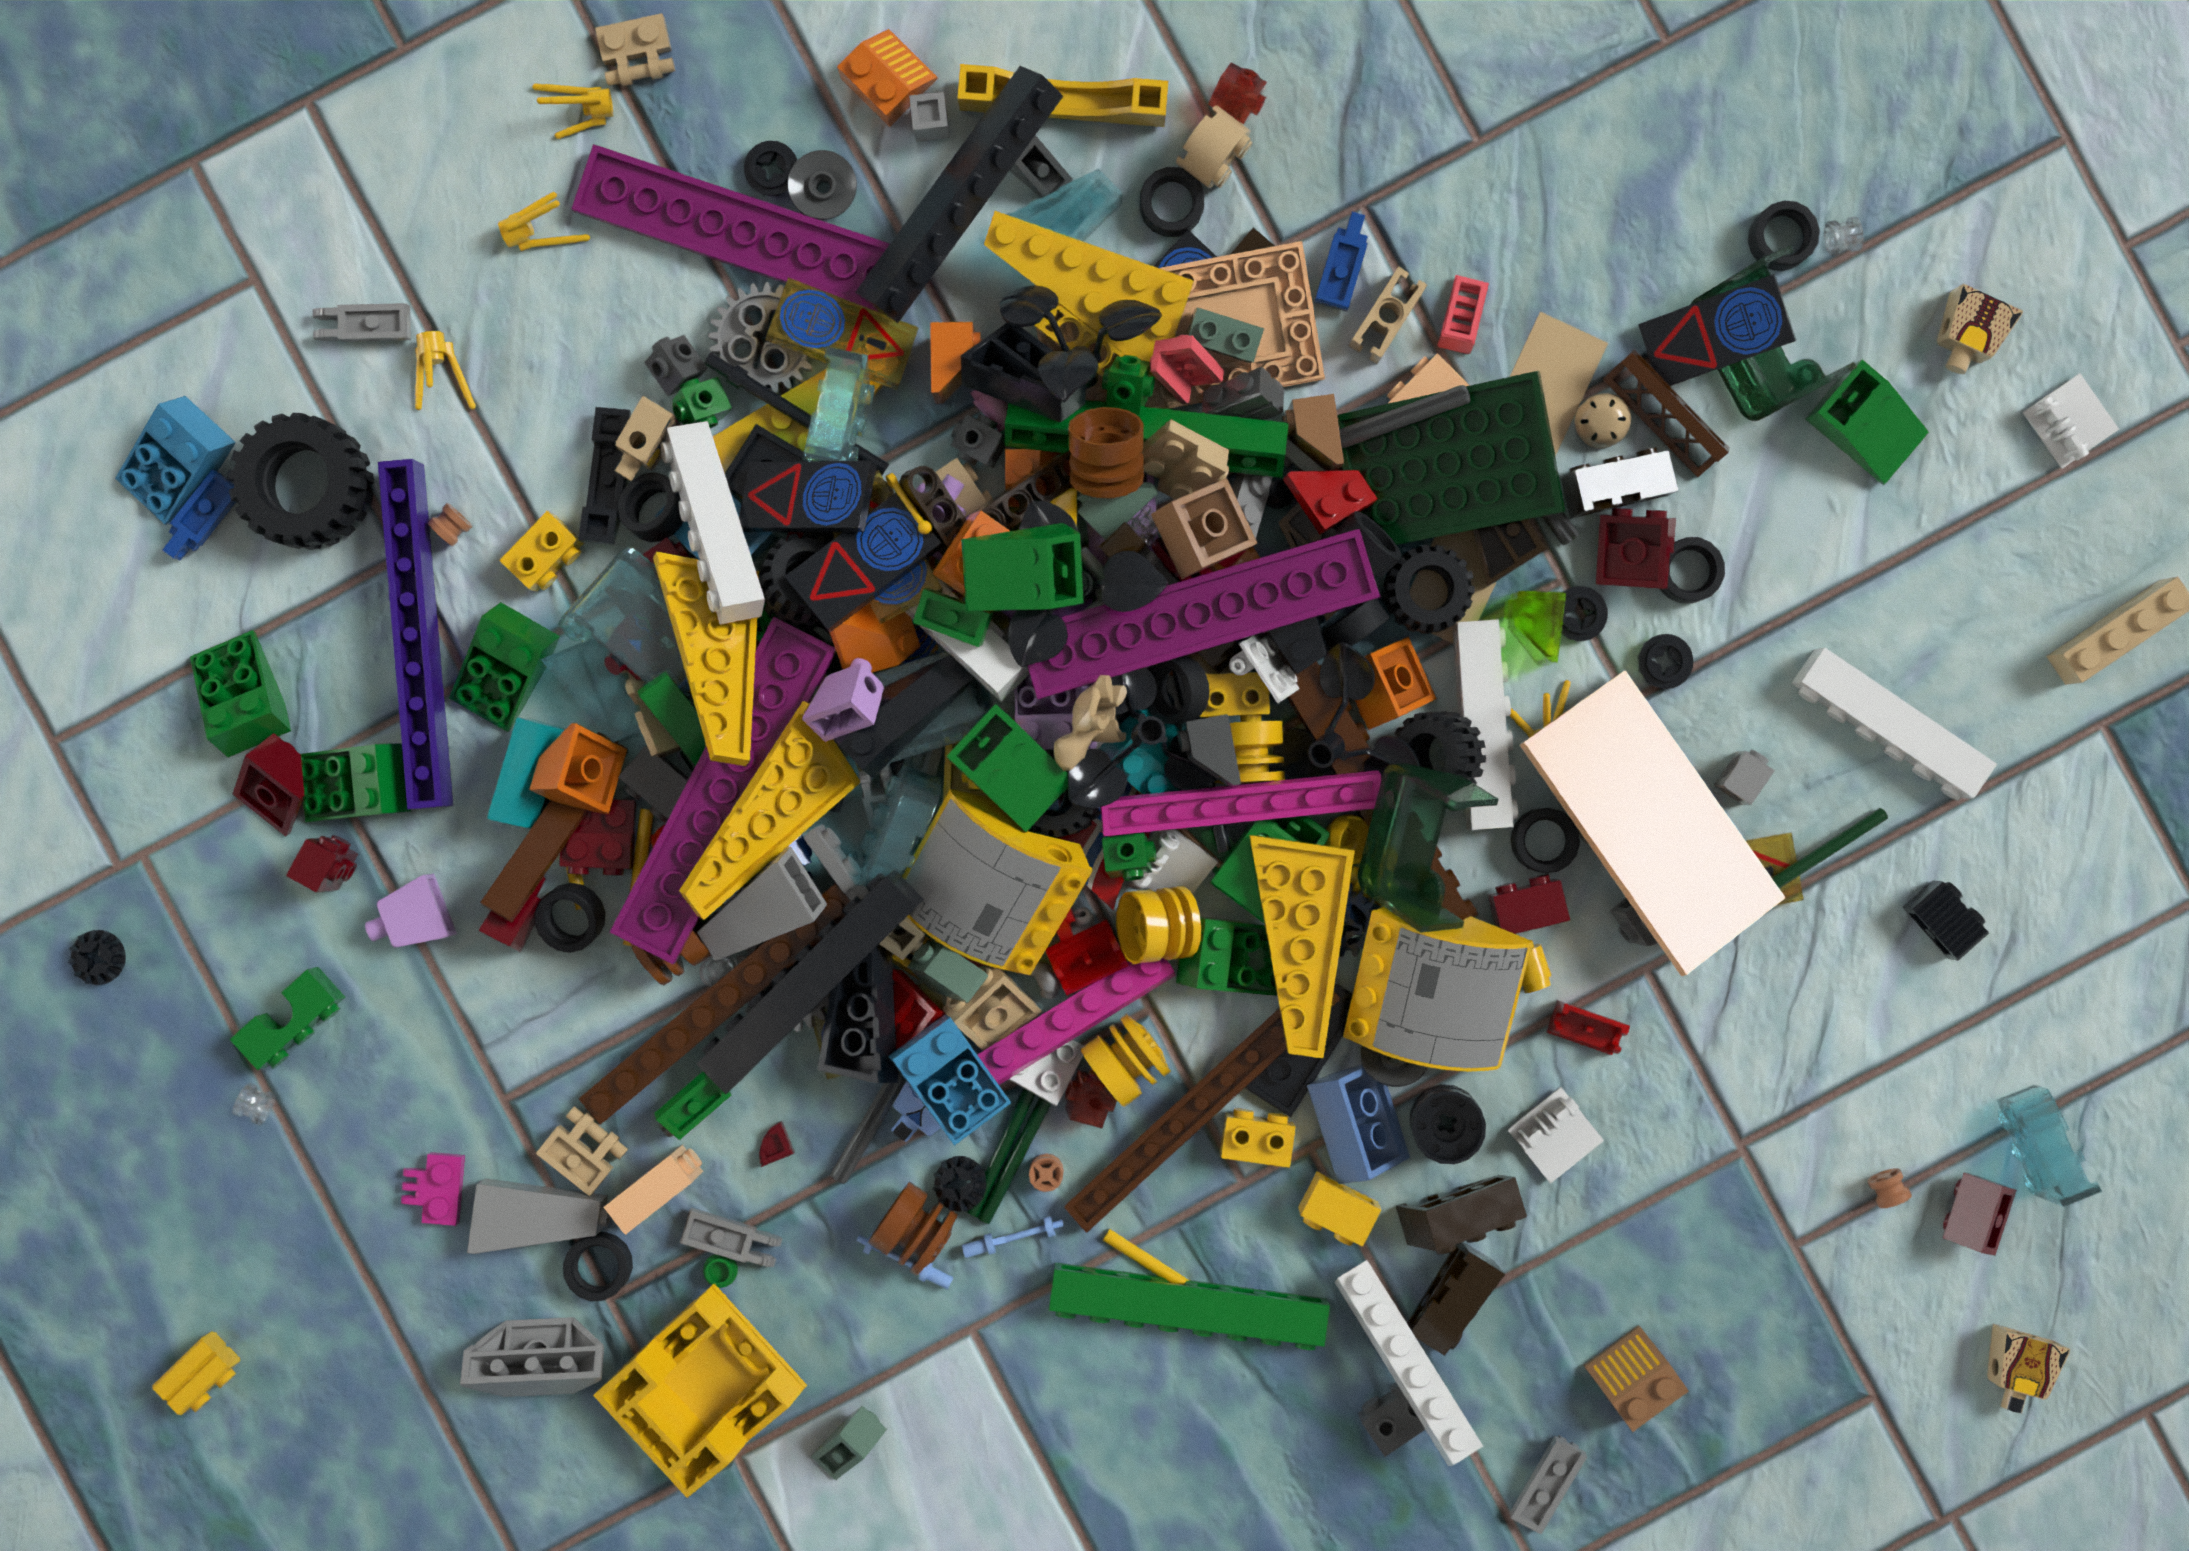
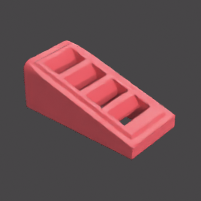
M1455 275L1437 344L1438 347L1464 354L1471 353L1475 344L1489 283ZM1463 291L1478 295V298L1473 299L1458 295V293ZM1455 305L1473 308L1475 310L1474 312L1456 308ZM1452 318L1470 322L1471 325L1453 322Z

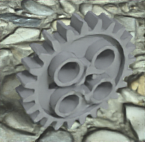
M768 282L765 283L763 292H759L754 283L751 284V294L748 295L741 288H738L740 299L735 301L727 296L726 300L730 307L728 309L717 307L722 319H711L712 325L718 329V332L709 333L708 337L718 342V344L710 347V352L715 355H721V359L734 367L737 364L749 372L748 376L767 388L771 387L777 394L780 393V385L783 384L788 390L793 389L791 380L794 378L803 383L804 379L800 372L802 370L813 372L808 360H819V355L811 347L802 346L789 336H781L778 332L782 324L780 320L781 307L786 299L796 292L792 291L785 297L783 285H779L774 293ZM796 296V297H794L793 299H791V300L789 301V303L787 304V306L785 307V310H784V321H785V322H786V319H785V317H786V309H787V307L789 306V304L791 303V301H793L794 299H796L798 296ZM800 301V302L797 304V308H796V310H795L793 319H790V318H791V315H792V312H793V310H794V307H795V303H794V306H793V308H792L791 314H790V316H789V320H792V322H793L799 304H800L801 302H806V301ZM755 310L762 312L763 315L760 323L754 326L746 324V317L750 312ZM772 311H776L777 314L769 327L770 314ZM813 312V315H812V317H811L810 323L812 322L813 317H814V315H815L814 312ZM810 323L808 325L807 330L796 327L798 329L806 331L807 335L812 336V332L819 333L817 331H813L814 324L812 326L810 334H808L809 328L811 326ZM768 332L772 342H765L762 349L758 338L765 337ZM792 333L793 337H795L796 339L800 340V341L803 342V343L812 344V345L822 344V342H821V343L805 342V341L799 339L798 337H796V336ZM740 344H751L752 350L749 356L746 358L736 357L735 352ZM761 350H763L760 366L755 369L754 363L757 361ZM774 354H782L785 357L783 365L778 369L768 367V360Z

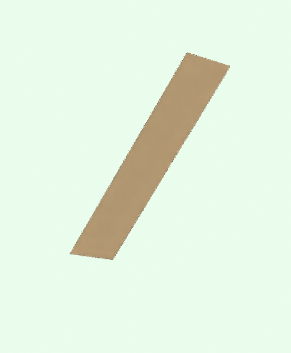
M1540 311L1510 377L1540 371L1556 456L1608 343ZM1473 530L1434 537L1430 547L1440 545L1444 546L1443 549L1447 551L1451 549L1457 553L1456 557L1466 561L1467 565L1465 567L1468 572L1472 571L1474 577L1471 579L1472 586H1475V593L1471 596L1473 602L1471 607L1466 610V615L1458 622L1479 621L1496 582L1489 587L1486 586ZM1425 569L1418 572L1409 593L1416 605L1426 610H1434L1444 604L1447 599L1448 589L1445 580L1440 574ZM1452 626L1443 631L1431 633L1453 643Z

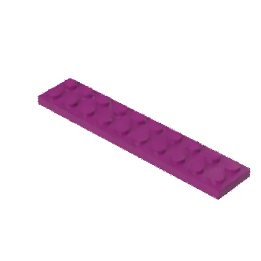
M593 144L571 208L574 213L803 290L823 292L836 301L860 309L864 308L869 312L887 317L874 309L855 291L890 243Z
M1360 529L1168 585L1155 600L1134 611L1119 612L1104 604L1061 617L1067 626L1068 633L1067 642L1063 650L1048 661L1027 666L1037 700L1095 683L1100 675H1108L1110 678L1379 598L1380 595Z
M775 617L772 618L755 653L749 763L747 766L711 761L707 746L705 747L610 933L671 964L676 963L699 919L679 890L802 701L810 704L836 654V649L833 646Z

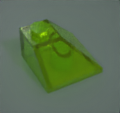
M1516 591L1512 593L1511 599L1507 598L1505 601L1504 619H1509L1508 629L1537 666H1548L1558 663L1566 593Z

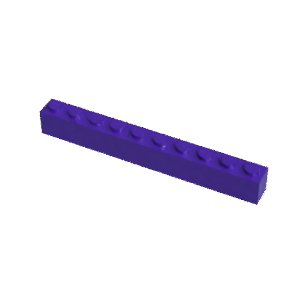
M414 459L378 462L407 809L454 806L430 526L427 523L429 515L424 464Z

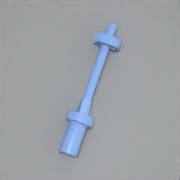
M1049 1216L1044 1218L1045 1225L993 1239L991 1233L985 1234L984 1239L962 1245L964 1256L968 1258L988 1252L989 1255L995 1254L996 1246L1046 1231L1048 1237L1055 1236V1229L1063 1227V1221L1052 1222Z
M861 1235L858 1236L856 1241L865 1245L864 1253L869 1255L871 1249L880 1252L868 1243L869 1239ZM891 1251L886 1256L899 1261L900 1254ZM908 1259L904 1265L911 1268L914 1261ZM930 1263L919 1273V1280L923 1282L929 1280L947 1290L953 1280L952 1276L932 1267L933 1263Z

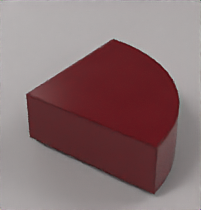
M783 1121L771 1127L762 1140L759 1152L761 1167L795 1153Z

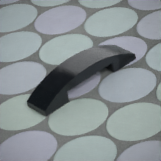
M605 407L595 408L591 439L594 443L586 507H582L579 542L614 545L620 525L618 503L627 484V479L614 471V468L623 456V453L615 444L631 417L630 410Z

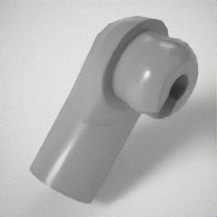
M1082 907L1074 912L1076 921L1070 923L1073 935L1094 926V915L1088 908ZM1057 932L1052 938L1053 945L1061 942Z
M1039 961L1031 975L1017 973L1018 975L1034 977L1041 988L1040 995L1045 999H1054L1061 989V983L1049 963Z

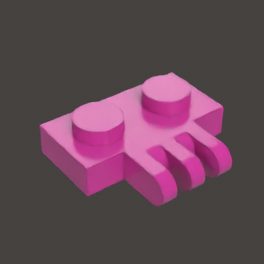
M430 1152L427 1154L426 1169L404 1168L403 1176L416 1177L417 1179L416 1182H402V1190L415 1191V1195H402L401 1204L423 1206L422 1223L458 1225L460 1223L465 1155Z

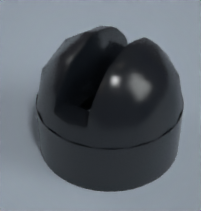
M1283 479L1272 482L1269 487L1266 504L1272 509H1281L1293 502L1294 495Z

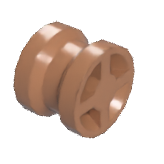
M449 503L442 507V513L438 517H432L427 522L451 546L458 542V536L462 532H468L473 527Z
M1045 1153L1038 1155L1030 1165L1029 1178L1031 1184L1039 1191L1049 1192L1055 1190L1063 1180V1164L1053 1154Z
M1888 1169L1868 1179L1869 1187L1875 1190L1877 1194L1876 1203L1879 1208L1894 1207L1912 1197L1909 1188L1905 1187L1902 1183L1903 1174L1901 1169Z

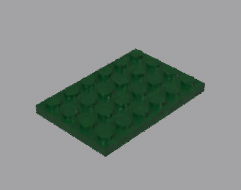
M1540 371L1466 386L1471 400L1468 404L1347 448H1342L1343 471L1359 470L1377 497V500L1372 505L1360 512L1376 522L1396 545L1565 512ZM1438 393L1337 415L1339 429Z

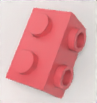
M1179 335L1176 338L1155 341L1153 355L1150 358V371L1181 404L1189 403L1192 386L1221 383L1223 381L1224 369L1193 335Z

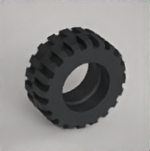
M292 413L289 417L284 414L272 416V423L262 420L254 426L256 430L254 435L246 433L241 438L240 442L244 444L240 452L234 450L230 459L235 461L236 464L234 470H228L227 480L234 482V488L228 491L231 501L237 502L240 505L235 509L239 517L249 521L248 527L255 533L263 535L265 539L297 549H320L322 544L332 546L340 542L338 536L341 534L345 536L351 535L356 530L352 525L354 521L363 522L367 515L362 510L365 502L372 503L373 493L367 491L368 484H374L373 473L366 469L371 463L367 454L359 450L361 445L354 437L347 435L346 431L314 415L310 417L304 413ZM304 450L314 451L323 458L327 467L328 485L326 492L320 502L312 509L300 514L290 513L281 506L276 495L275 483L278 471L282 464L295 453Z

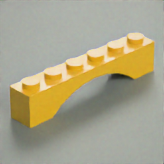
M960 64L957 97L959 110L986 113L1015 72L993 66ZM1141 78L1103 82L1047 79L1063 95V98L1048 118L1165 127L1169 81Z

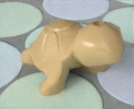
M1100 675L1092 686L1079 695L1073 707L1072 733L1058 738L1054 743V758L1057 765L1063 771L1074 769L1085 758L1092 741L1115 743L1125 741L1126 733L1119 729L1118 721L1115 720V707L1122 704L1127 690L1124 685L1113 686L1112 680L1108 675Z

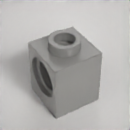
M944 92L910 95L912 125L916 142L950 138Z
M1750 750V752L1738 751L1714 786L1741 805H1752L1775 770L1766 765L1769 760L1754 750Z

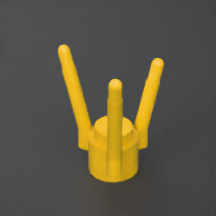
M539 83L532 85V88L537 91L582 95L537 98L538 104H582L584 115H591L592 119L555 133L557 139L570 136L593 126L606 125L605 117L614 116L609 88H586Z
M556 192L549 193L521 211L509 215L507 219L498 222L500 233L509 248L518 245L521 251L532 247L589 241L590 236L583 234L530 240L529 236L534 235V229L530 221L560 205L557 200L549 203L557 197Z
M426 331L417 334V347L415 348L417 360L415 408L417 410L422 409L424 368L426 386L431 388L433 386L432 365L443 363L444 356H447L469 408L475 409L476 405L455 357L453 343L445 342L444 333L440 331Z

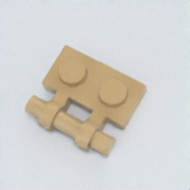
M662 13L595 28L603 63L605 65L617 63L616 70L605 72L608 86L620 83L622 86L632 85L634 80L652 77V80L663 78V74L676 71L673 58L662 60L659 58L660 53L672 51L665 17ZM647 56L648 63L635 66L629 65V60Z
M574 1106L566 1115V1118L576 1126L571 1132L562 1125L557 1126L536 1154L590 1197L614 1168L603 1158L610 1152L620 1160L628 1151V1148L618 1141L620 1137L612 1131L608 1133L594 1122L595 1118L590 1113L584 1114ZM584 1133H587L600 1144L595 1152L579 1140Z

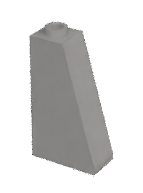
M790 846L785 848L721 906L697 933L714 960L717 961L814 922L827 903Z
M485 1178L476 1185L467 1253L477 1254L596 1236L603 1230V1226H608L610 1221V1215L604 1209V1206L607 1204L608 1195L593 1193L589 1197L586 1193L580 1191Z

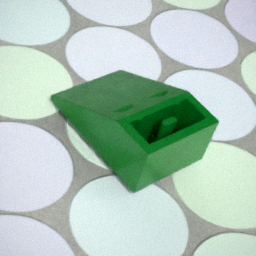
M1863 359L1846 369L1805 418L1806 421L1882 485L1889 481L1929 433L1890 382Z
M1058 523L961 539L967 611L1055 609L1084 603L1080 533L1068 525Z
M500 602L481 616L449 699L509 732L547 668L560 636Z
M254 630L190 656L206 738L225 756L229 758L255 747L273 733L279 737L291 732L286 704Z
M997 704L985 714L946 756L954 766L1025 832L1034 825L1068 788V773L1063 771L1056 761Z
M402 743L372 744L301 754L305 822L412 812L411 809H407Z
M1308 816L1250 821L1211 879L1210 884L1265 924L1249 834L1324 845L1330 833Z
M1200 916L1201 941L1198 950L1193 957L1179 959L1176 983L1196 989L1277 996L1265 925Z

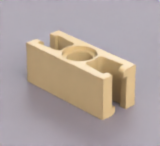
M1399 266L1349 344V347L1360 352L1363 348L1361 343L1364 339L1362 337L1370 327L1383 334L1385 338L1379 349L1373 346L1370 350L1372 355L1369 359L1376 364L1384 355L1427 287V284L1421 280L1416 285L1412 284L1409 290L1414 294L1406 304L1392 297L1391 292L1395 284H1399L1402 278L1406 280L1409 275L1407 271ZM1383 308L1393 310L1396 314V321L1393 323L1384 322L1379 316V310Z

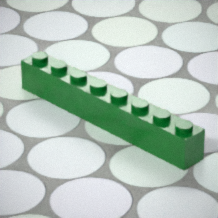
M1086 400L1084 406L1061 423L1009 403L1005 420V446L1059 453L1070 451L1068 430L1070 421L1077 414L1086 410L1106 407V402ZM1144 407L1141 414L1138 415L1144 423V442L1171 419L1228 449L1227 466L1229 467V472L1282 478L1289 423Z
M1056 1262L1049 1303V1311H1055V1315L1061 1318L1073 1319L1078 1314L1090 1316L1089 1320L1097 1323H1109L1110 1319L1123 1320L1124 1325L1135 1328H1142L1144 1323L1158 1325L1159 1330L1166 1332H1178L1179 1328L1192 1329L1193 1334L1204 1337H1211L1213 1332L1227 1334L1226 1338L1235 1341H1246L1247 1337L1260 1338L1261 1343L1272 1346L1281 1345V1341L1295 1343L1296 1348L1303 1350H1315L1316 1346L1325 1347L1330 1309L1327 1298L1193 1280L1186 1281L1184 1285L1173 1284L1155 1275Z

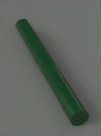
M1878 808L1771 878L1779 889L1886 821L1888 819L1887 813L1882 808Z
M1024 1088L984 1171L986 1176L984 1197L976 1207L966 1211L971 1216H979L1035 1097V1094Z
M1038 1099L978 1216L980 1221L986 1224L991 1223L1051 1106V1103L1046 1100Z

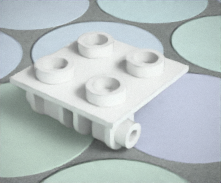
M2080 373L2023 412L2061 469L2074 460L2077 461L2089 454L2088 451L2119 430Z
M1264 633L1253 635L1241 642L1239 645L1242 651L1233 656L1229 662L1230 670L1239 676L1255 668L1277 703H1280L1300 689L1296 684L1297 677L1290 666L1283 664L1277 655V645L1270 636H1265Z
M1176 829L1154 831L1148 838V841H1154L1157 860L1156 862H1151L1152 873H1145L1143 879L1130 881L1129 884L1137 891L1148 887L1154 892L1160 888L1184 886L1193 894L1218 863V860Z
M1071 1040L1008 1080L1057 1106L1083 1057L1080 1049L1084 1045Z
M1559 1087L1507 1129L1550 1184L1604 1141L1578 1109L1579 1106L1566 1094L1562 1087Z

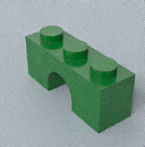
M319 967L305 970L281 992L292 1006V1018L286 1026L278 1024L268 1013L255 1016L229 1039L257 1070L269 1066L274 1069L289 1057L286 1051L296 1043L299 1046L315 1033L312 1029L314 1025L320 1020L323 1022L328 1021L340 1010L338 1004L345 996Z

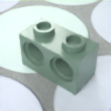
M1197 307L1194 309L1186 335H1193L1207 350L1244 362L1254 363L1264 328Z

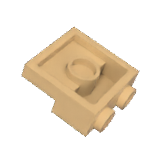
M1171 419L1144 442L1142 451L1144 455V472L1158 478L1157 490L1172 497L1174 500L1205 488L1213 482L1216 483L1224 480L1228 475V449Z
M991 966L979 967L988 975V978L968 1003L947 997L946 1005L942 1008L946 1015L951 1017L956 1026L983 1051L1028 1024L1042 1012L1038 1005L1016 985L1011 977L1002 969Z

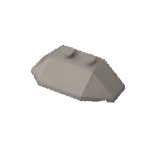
M574 1317L507 1320L487 1333L474 1346L471 1345L464 1350L460 1385L465 1388L503 1397L574 1394L602 1380L604 1345Z

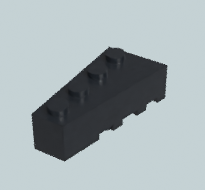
M880 944L830 992L818 1071L874 1083H898L897 1068L889 1058V1055L896 1051L892 953Z

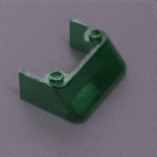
M1789 245L1764 256L1695 298L1691 304L1771 275L1767 267L1794 251L1792 246ZM1778 347L1717 370L1740 413L1748 420L1759 421L1856 369L1857 366L1852 362L1825 376L1820 365L1812 359L1805 358L1790 364L1782 347Z
M1407 763L1390 764L1386 767L1382 776L1357 877L1361 890L1420 933L1463 928L1464 921L1442 906L1445 884L1441 876L1431 869L1447 808L1451 811H1463L1469 807L1497 806L1499 799L1460 775Z

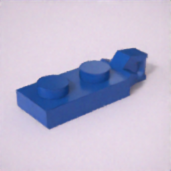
M1352 211L1347 228L1338 227L1337 232L1334 234L1314 300L1315 303L1345 312L1348 311L1368 245L1366 243L1368 236L1360 234L1365 215Z
M211 470L170 522L172 527L169 533L173 536L162 550L173 559L181 561L190 549L196 551L202 546L236 503L231 501L228 491L234 488V483L227 480L217 470Z

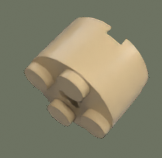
M1216 105L1212 108L1215 116L1210 118L1206 115L1183 146L1188 151L1185 158L1183 159L1178 155L1176 159L1177 165L1208 188L1214 185L1221 188L1232 173L1229 166L1237 157L1241 160L1253 144L1249 137L1251 130Z

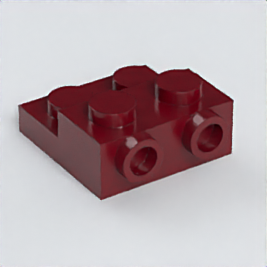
M1612 508V515H1600L1596 584L1668 588L1670 553H1674L1676 518H1667V511L1646 510V516H1633V509Z
M612 800L609 814L588 811L560 852L559 866L568 867V874L589 875V868H603V875L624 876V869H633L636 801Z

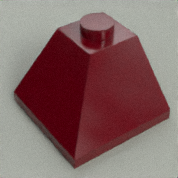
M273 733L245 755L232 795L285 837L291 833L304 798L301 754L290 743L283 741Z

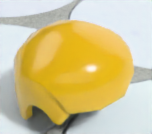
M1345 814L1335 818L1326 827L1330 836L1324 845L1355 850L1353 864H1360L1364 861L1363 854L1369 848L1372 834L1366 825L1367 823L1360 816Z

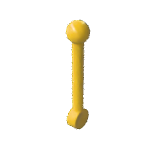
M893 473L886 475L885 478L888 485L895 490L918 523V531L924 535L929 534L932 530L931 523L923 520L899 485L896 476Z

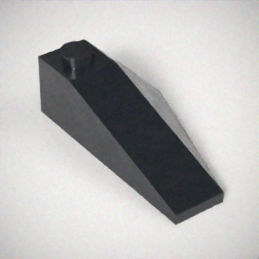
M948 655L885 686L874 725L840 736L834 740L864 772L874 778L975 679L951 655Z

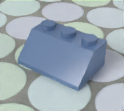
M1362 1064L1326 1075L1307 1085L1338 1184L1371 1180L1410 1158L1388 1086L1372 1079L1366 1073Z

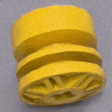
M1282 721L1230 723L1241 784L1285 780V771L1269 772V763H1284V757L1268 755L1269 747L1283 744ZM1219 780L1215 781V783H1220V784L1225 785L1224 783H1222V782L1219 781Z
M1184 886L1160 888L1155 892L1151 889L1125 892L1119 899L1116 911L1117 936L1121 950L1129 962L1139 964L1160 961L1162 958L1165 960L1193 957L1197 952L1201 941V919L1196 899L1189 889Z
M1127 1013L1120 1018L1128 1030L1125 1035L1114 1024L1109 1026L1116 1042L1109 1045L1103 1038L1096 1036L1080 1049L1093 1071L1123 1107H1126L1142 1094L1140 1086L1136 1081V1078L1140 1075L1152 1085L1157 1083L1156 1078L1149 1069L1153 1065L1164 1077L1171 1072L1160 1046L1147 1029L1134 1021Z

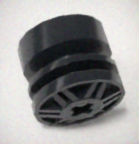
M1439 1084L1427 1088L1415 1099L1410 1110L1409 1125L1417 1147L1427 1158L1440 1164L1455 1165L1469 1160L1480 1150L1485 1139L1486 1121L1478 1103L1466 1090L1447 1084ZM1446 1114L1448 1118L1455 1117L1451 1120L1453 1126L1449 1129L1444 1125L1437 1126L1441 1123L1440 1116Z

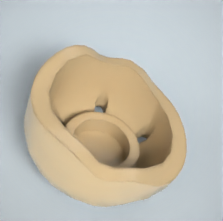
M1604 393L1596 394L1583 402L1575 414L1574 423L1579 437L1587 445L1597 449H1604L1617 444L1626 436L1632 418L1630 409L1624 400L1617 395ZM1611 400L1615 402L1612 407L1609 406ZM1592 401L1595 403L1596 408L1590 405ZM1625 417V421H1619L1618 418ZM1583 419L1589 421L1588 423L1581 424V420ZM1611 432L1616 435V439H1612ZM1597 433V438L1593 441L1591 438Z

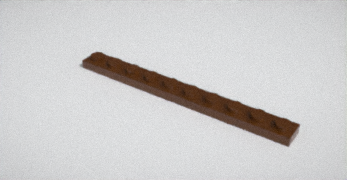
M837 883L822 894L827 905L814 922L767 940L578 1098L600 1125L767 987L782 969L792 966L797 961L794 957L809 943L813 947L822 940L818 933L832 920L838 924L846 916L842 910L850 900Z
M1333 991L1331 1008L1341 1000L1335 991ZM1280 1008L1064 1206L1086 1233L1095 1227L1287 1050Z

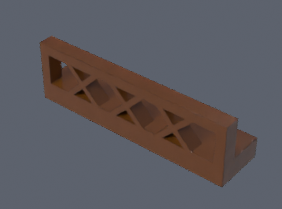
M1635 349L1603 378L1611 389L1625 401L1697 477L1729 453L1730 447ZM1626 367L1638 379V388L1623 389L1614 377ZM1629 394H1637V402ZM1642 394H1652L1662 404L1661 413H1646L1641 407ZM1652 418H1661V427ZM1665 419H1676L1686 429L1685 438H1671L1665 432ZM1676 443H1685V452ZM1689 443H1700L1711 456L1698 466L1689 457Z

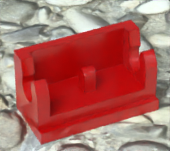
M1107 920L1045 950L1066 995H1070L1129 966Z
M1557 1000L1546 1033L1613 1055V1053L1619 1054L1622 1048L1619 1046L1622 1036L1628 1035L1630 1026Z

